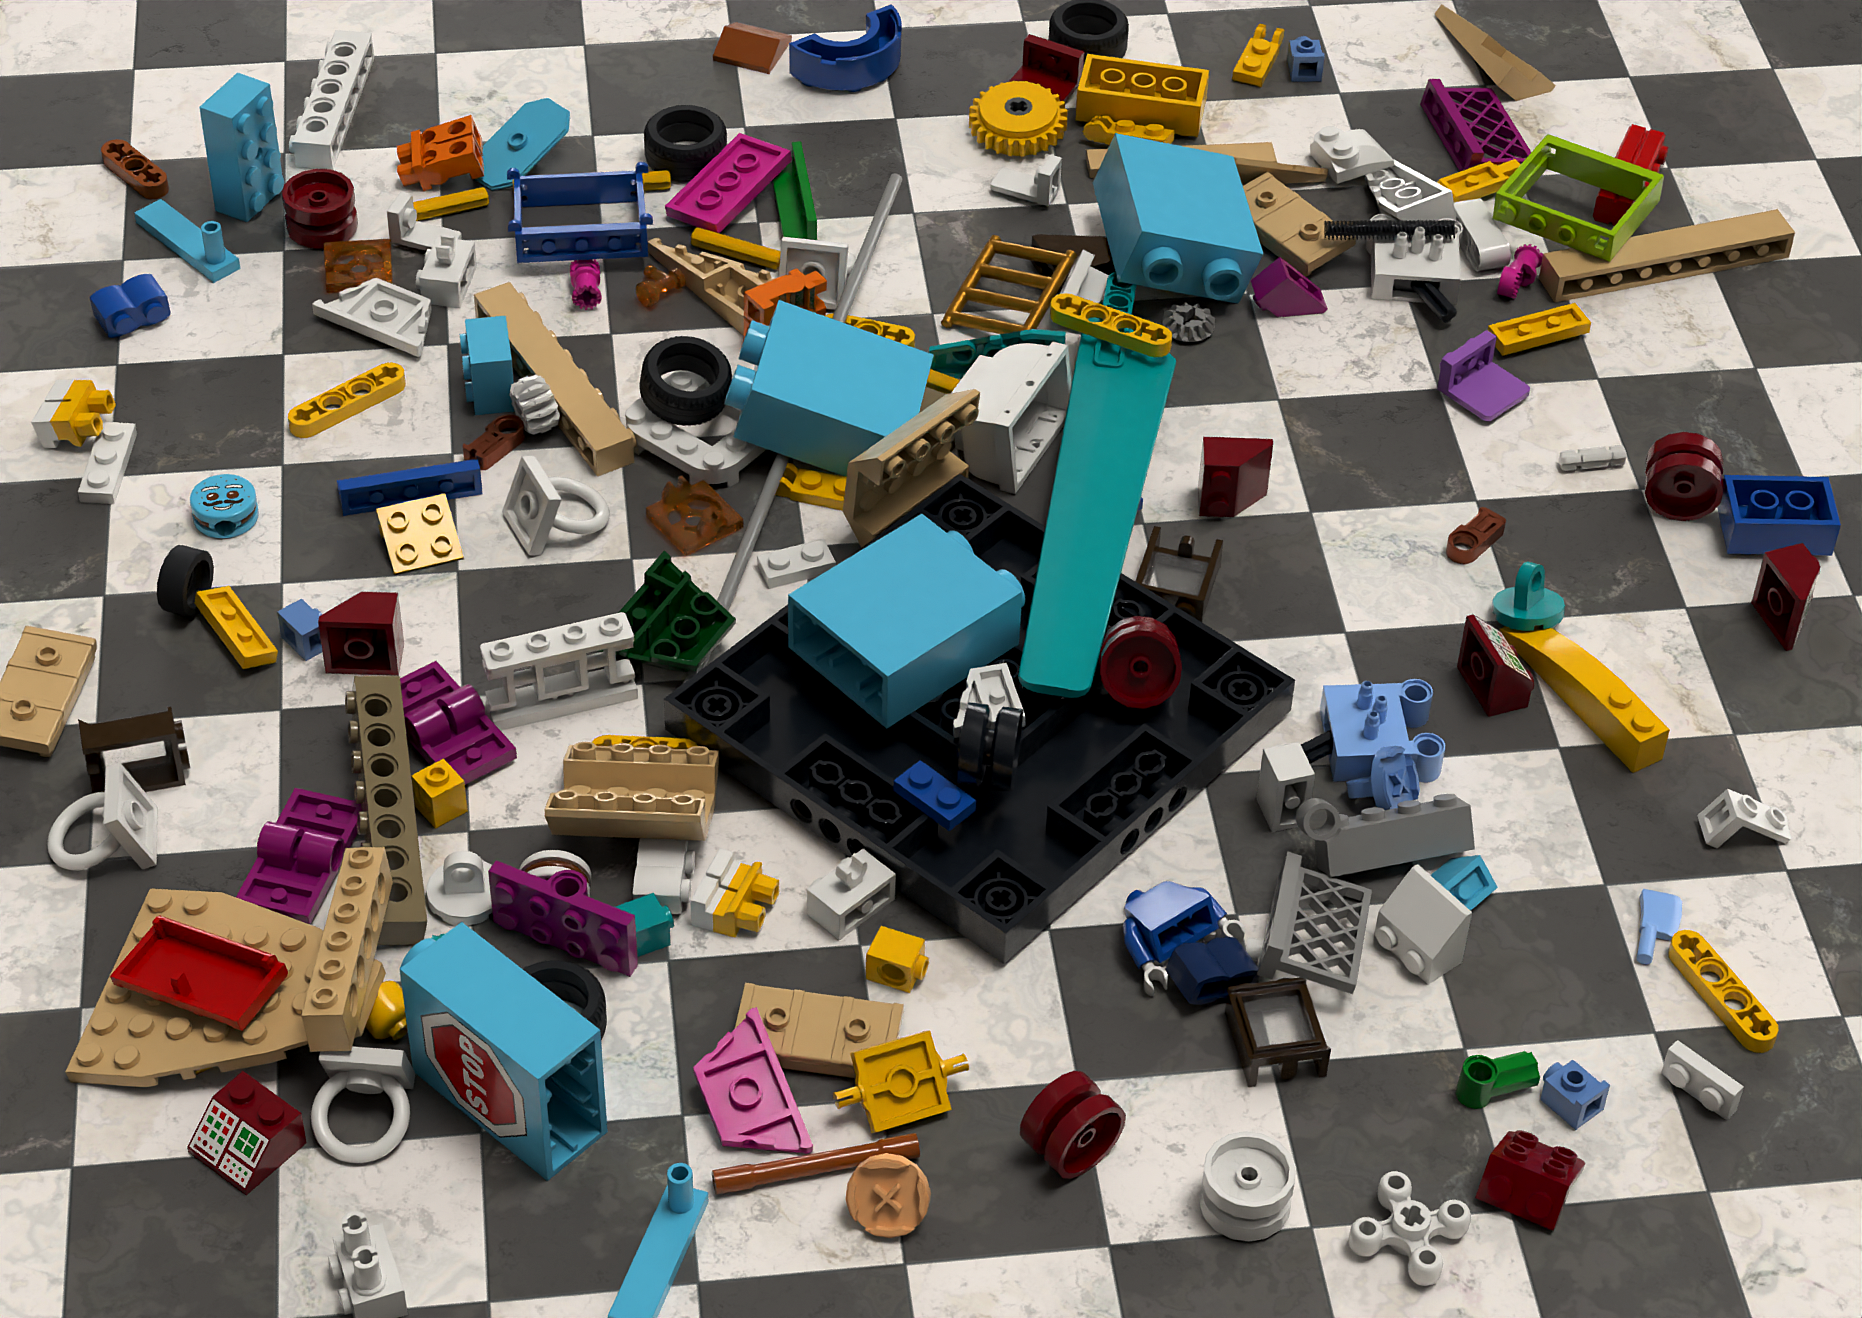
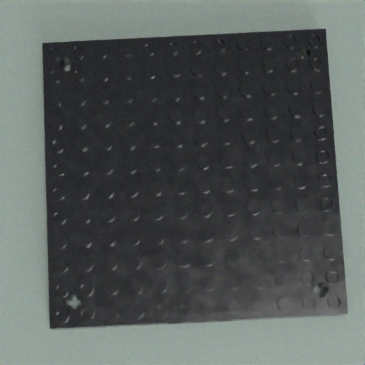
M958 474L857 552L923 514L946 533L956 531L963 535L972 547L974 555L995 571L1000 569L1009 571L1021 584L1025 594V604L1021 608L1019 644L986 665L1007 663L1025 713V726L1022 727L1018 766L1012 792L992 790L989 784L990 765H986L983 782L978 787L958 785L957 752L959 737L954 738L953 723L958 716L960 700L963 691L966 690L967 678L886 729L788 647V604L664 698L665 730L677 738L690 739L697 746L719 751L718 766L847 856L852 857L854 853L865 849L896 874V890L1005 964L1288 714L1292 707L1295 679L1121 573L1106 632L1120 620L1134 616L1150 617L1166 625L1176 638L1182 663L1180 682L1174 693L1156 706L1145 709L1127 707L1114 700L1104 688L1100 675L1099 660L1091 688L1083 696L1069 698L1037 693L1026 689L1019 682L1018 673L1046 526L963 475ZM920 760L976 800V811L950 831L893 791L894 780Z

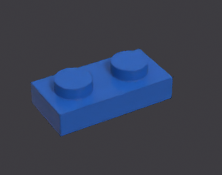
M921 760L894 780L893 791L948 831L952 830L976 811V800Z

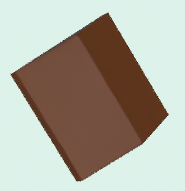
M735 22L724 26L713 54V61L770 74L789 46V43H791L792 35Z

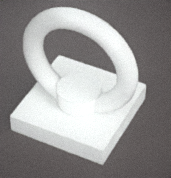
M783 237L781 240L779 277L788 275L789 271L796 268L804 275L817 271L827 280V290L816 296L824 301L826 309L836 310L846 286V276L851 274L856 257L848 252L849 244Z
M535 456L521 457L502 510L528 555H542L551 527L569 533L589 534L602 529L607 524L610 516L609 507L605 499L596 490L571 478L547 477ZM556 490L570 492L585 499L594 508L596 515L587 520H575L559 515L557 511L562 499Z
M120 762L106 767L105 792L89 794L78 799L58 816L49 832L47 842L48 853L51 859L60 867L69 870H81L103 862L122 845L142 870L155 866L157 863L158 807ZM104 807L103 825L108 829L110 835L100 845L86 853L76 855L67 853L63 847V840L70 826L88 811Z
M352 1046L351 1051H320L319 1061L330 1079L320 1088L312 1105L311 1126L317 1142L329 1155L349 1163H367L384 1157L400 1143L407 1131L410 1120V1104L404 1088L413 1089L415 1072L404 1050ZM344 1088L365 1094H378L384 1090L390 1097L394 1111L393 1121L387 1133L375 1143L362 1147L349 1146L340 1142L332 1134L327 1119L328 1109L334 1097Z

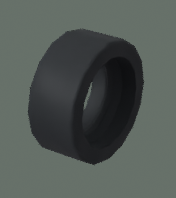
M177 545L170 550L161 566L157 581L156 595L158 605L163 611L187 617H193L200 612L194 603L196 592L211 589L213 582L214 565L208 551L185 545Z

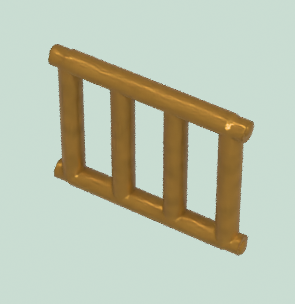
M992 235L948 307L941 324L946 328H951L954 324L997 334L1037 329L1051 304L1052 298L1056 296L1077 257L1076 252L1067 250L1064 254L1003 242L999 236ZM996 253L1056 265L1057 267L1052 276L1047 277L992 266L989 263ZM981 277L1044 290L1038 301L975 289ZM967 301L1030 314L1024 325L961 313Z

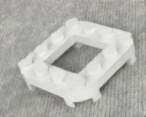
M731 367L732 378L736 370L733 367ZM675 371L664 379L670 386L683 391H699L711 386L703 377L689 371ZM641 397L625 412L626 428H630L633 431L637 442L634 452L639 455L645 449L689 474L690 485L699 489L703 488V483L720 484L726 482L728 488L739 482V471L767 450L734 438L735 429L715 445L710 446L676 425L657 417L645 406Z

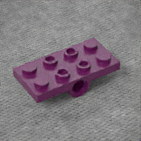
M437 661L400 678L407 740L429 765L444 758L464 780L466 785L517 758L516 747L487 717L484 704L477 691L469 684L460 687Z
M294 788L277 822L267 821L262 827L257 842V859L236 898L311 925L341 867L345 849L351 847L358 834L357 814L358 811H362L361 804H355L353 800Z
M497 860L488 870L493 922L499 924L504 929L515 930L530 936L539 943L549 944L567 951L574 957H582L597 963L612 972L617 971L631 977L638 967L635 915L588 897L587 881L580 872L562 870L553 874L547 881Z

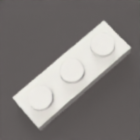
M103 422V429L99 436L95 438L78 490L80 502L115 504L137 436L135 424Z

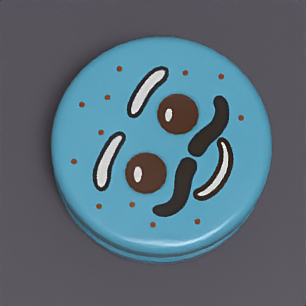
M232 474L211 476L198 483L190 495L194 525L201 533L213 538L236 537L250 530L258 519L259 511L255 489L243 477Z

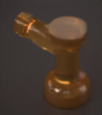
M648 265L644 269V275L649 279H653L655 283L644 280L636 285L635 290L639 301L645 307H651L659 301L660 294L672 288L679 289L685 286L686 280L683 273L677 268L669 271L667 274L658 270L653 265Z

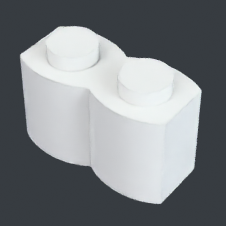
M640 838L633 883V900L654 893L660 905H666L671 914L682 913L683 902L690 903L691 879H686L687 874L694 873L695 852L688 850L687 840Z

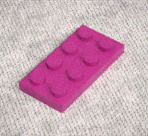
M739 133L665 205L667 216L699 228L720 233L792 161L791 151Z

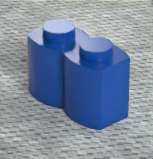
M152 274L134 276L125 281L121 286L113 285L102 288L89 297L93 315L108 337L111 338L131 333L139 326L159 323L171 315L167 295Z

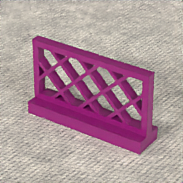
M1428 79L1420 105L1459 171L1491 161L1494 165H1500L1516 159L1522 164L1531 153L1529 147L1492 88H1445L1440 79ZM1452 99L1457 100V101L1461 102L1462 104L1460 105V104L1454 102ZM1477 99H1486L1488 104ZM1467 106H1469V107H1471V108H1473V109H1476V110L1480 111L1481 113L1479 114V113H1477V112H1475V111H1473V110L1467 108ZM1488 115V116H1490V117H1493V118L1499 120L1500 123H1498V122H1496V121H1494V120H1492V119H1490V118H1488V117H1486V116ZM1463 117H1465V118H1467V119H1469V120H1471V121H1473V122L1471 123V122H1469V121H1467V120H1464ZM1480 124V125H1482V126H1484V127H1486V128L1492 130V132H1490V131H1488V130H1486V129H1483V128L1479 127L1478 125ZM1498 134H1501V135H1503V136H1505V137L1511 139V141H1509V140H1507V139H1505V138H1502V137L1498 136ZM1475 136L1484 139V141L1475 138ZM1492 143V144H1494V145H1496V146H1498V147H1500V148H1503L1504 150L1502 151V150H1500V149H1498V148H1496V147H1493V146H1491V145H1489V144ZM1511 152V153H1513V154H1515V155H1517V156H1519V157H1522V158L1514 157V156L1510 155L1509 153ZM1484 153L1494 158H1484Z

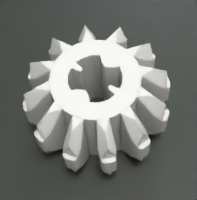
M538 375L526 376L518 379V382L511 384L509 394L512 400L511 404L514 407L515 415L519 416L524 422V430L533 435L540 432L544 433L558 425L560 417L557 409L558 405L554 399V394L550 390V386L546 384L543 377Z

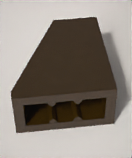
M1048 234L1032 236L1031 247L1064 254L1067 250H1072L1076 252L1077 257L1082 250H1085L1095 255L1090 265L1091 267L1107 275L1116 272L1106 236ZM1031 261L1042 276L1051 277L1057 267L1056 265ZM1068 275L1066 276L1064 282L1062 283V285H1061V287H1060V289L1058 290V292H1057L1056 295H1059V294H1060V291H1061V289H1062V287H1063V285H1064V283H1065V281H1066Z

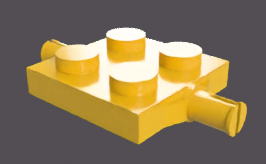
M922 1031L851 1052L850 1056L856 1074L855 1087L833 1092V1099L838 1100L849 1096V1098L835 1102L837 1109L860 1102L866 1111L871 1132H880L952 1110L946 1090L947 1076L968 1071V1063L953 1067L955 1064L968 1060L965 1054L942 1060L935 1050L931 1031Z

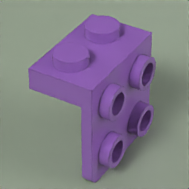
M1488 330L1475 338H1470L1463 346L1447 353L1442 358L1439 365L1440 375L1437 390L1484 421H1492L1528 397L1530 393V387L1492 362L1497 336Z

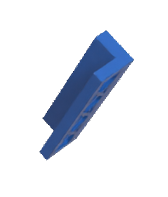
M475 459L337 480L343 516L373 512L378 508L444 493L447 500L483 494L480 466L478 460Z

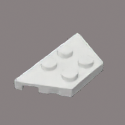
M373 278L363 282L358 287H350L340 291L339 299L324 304L319 299L312 304L313 314L414 356L419 357L422 354L432 310L431 299L379 278Z

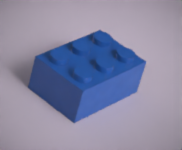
M1724 475L1723 495L1717 509L1727 554H1764L1767 551L1803 543L1812 555L1832 556L1841 524L1829 477Z

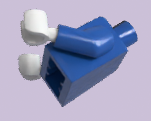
M1164 881L1145 893L1141 890L1133 891L1129 894L1124 907L1127 918L1123 923L1124 943L1137 968H1143L1145 972L1144 990L1149 996H1154V987L1151 982L1153 980L1160 981L1164 989L1167 990V972L1160 966H1154L1153 962L1155 960L1162 963L1171 957L1172 952L1179 945L1195 943L1218 928L1222 930L1220 938L1234 936L1242 943L1245 935L1244 925L1238 920H1227L1225 910L1206 889L1201 887H1186L1171 881Z

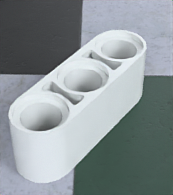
M1478 198L1454 202L1456 221H1459L1463 227L1460 247L1475 271L1508 266L1511 260L1509 244L1483 200Z

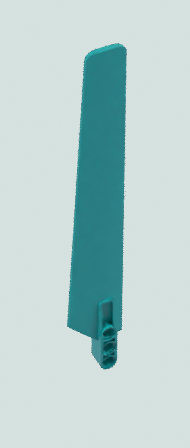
M1116 272L1111 273L1107 278L1103 305L1132 315L1136 285L1118 282ZM1096 317L1088 319L1090 322L1104 321L1103 319ZM1129 328L1118 329V331L1123 333H1131L1134 331ZM1081 333L1018 673L1019 682L1028 690L1074 698L1085 695L1091 688L1176 366V359L1170 353L1163 357H1151Z

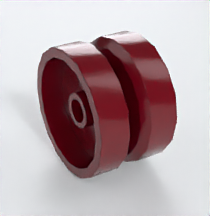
M312 169L302 171L291 177L284 184L282 200L286 212V229L289 237L297 244L308 248L325 249L348 241L356 233L358 218L357 210L354 206V187L351 180L343 173L331 169Z
M1679 432L1668 434L1651 446L1647 453L1645 465V496L1648 505L1657 514L1671 520L1690 521L1700 519L1712 513L1719 506L1723 495V456L1720 448L1711 439L1698 433Z
M1134 616L1120 620L1106 632L1098 658L1099 669L1104 688L1114 700L1127 707L1145 709L1161 704L1174 693L1180 682L1182 663L1176 638L1166 625L1150 617Z
M1071 1071L1049 1083L1035 1097L1021 1121L1020 1136L1037 1154L1045 1155L1044 1159L1062 1178L1072 1179L1089 1171L1110 1152L1124 1129L1126 1114L1109 1095L1101 1094L1097 1084L1084 1072Z

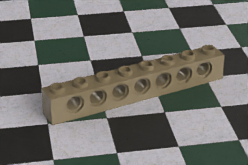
M354 676L352 691H346L345 712L346 714H352L353 721L348 723L349 743H355L356 751L351 753L352 773H358L359 781L354 783L355 804H361L362 811H358L357 832L358 835H364L365 842L361 843L360 847H385L393 881L378 945H415L424 940L427 913L400 676Z

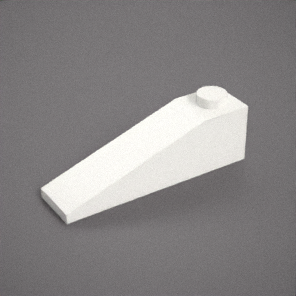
M1394 160V166L1363 175L1380 208L1394 217L1403 220V222L1405 220L1437 221L1443 218L1456 220L1452 191Z

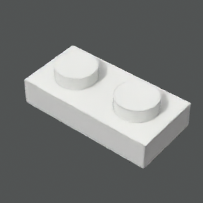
M824 539L757 555V566L768 589L818 577L836 566V561Z
M1677 1040L1667 1051L1661 1074L1673 1085L1682 1088L1699 1100L1707 1109L1728 1120L1737 1111L1744 1086Z

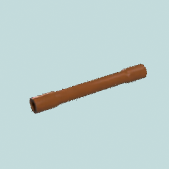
M916 1133L880 1139L874 1143L777 1161L712 1170L715 1194L720 1195L752 1189L757 1185L854 1168L870 1156L885 1153L900 1155L908 1160L919 1158V1142Z

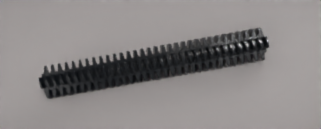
M1364 220V222L1324 221V239L1326 240V236H1328V240H1330V236H1332V240H1334V236H1336V240H1338V236H1340V240H1342V236H1344L1346 240V236H1348L1350 240L1352 236L1354 240L1356 236L1358 240L1360 236L1362 240L1364 236L1366 240L1368 236L1370 240L1372 236L1374 240L1376 236L1378 240L1380 236L1382 240L1384 235L1386 240L1388 235L1390 240L1392 235L1393 240H1395V235L1397 236L1399 232H1405L1409 235V240H1411V235H1414L1417 227L1425 229V239H1427V235L1431 239V235L1434 236L1436 234L1445 235V239H1447V235H1449L1450 239L1453 235L1455 239V220H1405L1404 222L1403 220L1400 222L1399 220L1396 222L1395 220L1392 222L1391 220L1388 222L1387 220L1384 222L1383 220L1380 222L1379 220H1376V222L1375 220H1372V222L1371 220H1368V222L1367 220Z

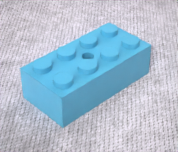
M237 72L207 99L199 109L215 211L248 222L274 196L282 191L284 178L282 175L281 154L278 146L270 84Z

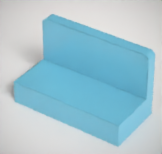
M1481 855L1449 859L1431 874L1437 882L1470 911L1498 888Z

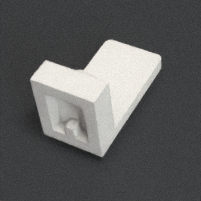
M1049 155L1044 165L1038 166L1035 176L1002 167L991 182V190L1032 201L1036 204L1049 206L1060 189L1062 158Z
M400 192L387 210L390 242L427 251V249L432 248L436 237H441V234L455 236V239L459 240L462 239L460 231L416 221L417 211L414 209L413 196L411 194Z
M1730 789L1725 790L1697 815L1706 844L1715 848H1719L1743 826L1785 844L1792 839L1787 826L1788 820L1780 809L1770 807L1754 800L1748 795H1742Z

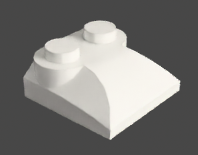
M1326 126L1315 134L1314 142L1310 144L1311 156L1322 168L1328 169L1329 176L1337 184L1394 166L1393 158L1363 129L1344 132L1335 126Z

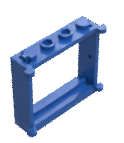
M637 163L635 171L520 176L518 169L510 168L507 171V180L514 179L515 219L509 221L508 232L515 231L517 263L648 257L647 225H653V217L645 212L642 173H649L647 163ZM637 202L639 222L523 228L522 207Z

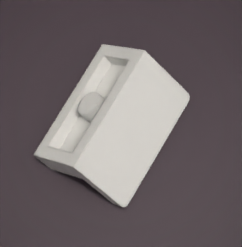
M1082 250L1075 260L1060 294H1073L1099 303L1105 292L1109 275L1091 267L1090 265L1095 255Z

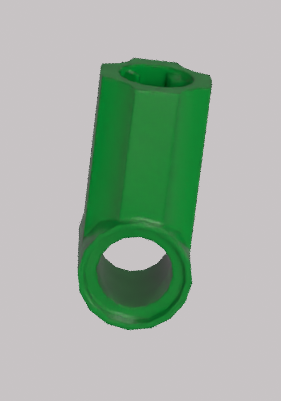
M1526 1051L1494 1059L1483 1055H1472L1463 1063L1456 1086V1097L1463 1105L1478 1109L1487 1106L1494 1096L1538 1086L1540 1081L1538 1062L1532 1052L1527 1053Z

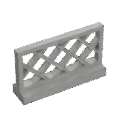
M1287 851L1275 884L1257 975L1272 980L1275 971L1279 970L1353 994L1357 984L1372 890L1300 867L1302 856ZM1304 883L1316 886L1321 891L1312 893ZM1342 896L1360 900V903L1349 905ZM1330 900L1337 909L1329 911L1321 902ZM1310 906L1317 915L1308 917L1301 907ZM1347 918L1354 927L1345 929L1338 920ZM1325 923L1333 933L1325 935L1317 925ZM1305 929L1312 939L1304 941L1296 931ZM1342 941L1350 951L1341 953L1334 943ZM1321 947L1329 957L1320 959L1312 949ZM1300 953L1308 963L1304 964L1288 957ZM1338 965L1348 977L1335 974L1329 968Z

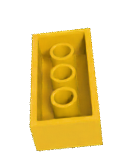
M1087 54L1077 90L1075 120L1089 123L1096 115L1110 116L1114 122L1131 120L1135 125L1142 126L1160 124L1164 126V129L1174 130V134L1198 137L1207 99L1209 70Z

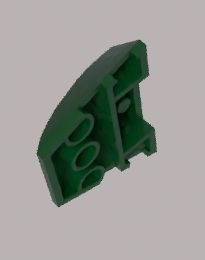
M664 550L644 573V584L618 612L626 614L634 634L633 648L616 651V655L666 670L680 672L696 671L736 624V618L708 592H702L691 581V575L686 571L682 572L671 562V556Z

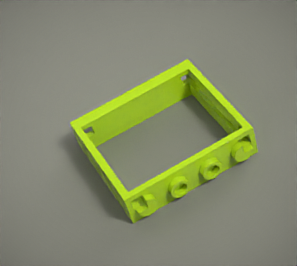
M1547 134L1496 192L1493 219L1610 262L1659 203L1664 175ZM1551 148L1556 149L1555 154L1551 153ZM1548 169L1635 200V202L1613 229L1608 230L1523 199L1522 197ZM1645 181L1650 183L1647 187L1645 186ZM1601 236H1604V237H1607V238H1609V239H1608V240H1604V239H1602V238H1600V237H1601Z

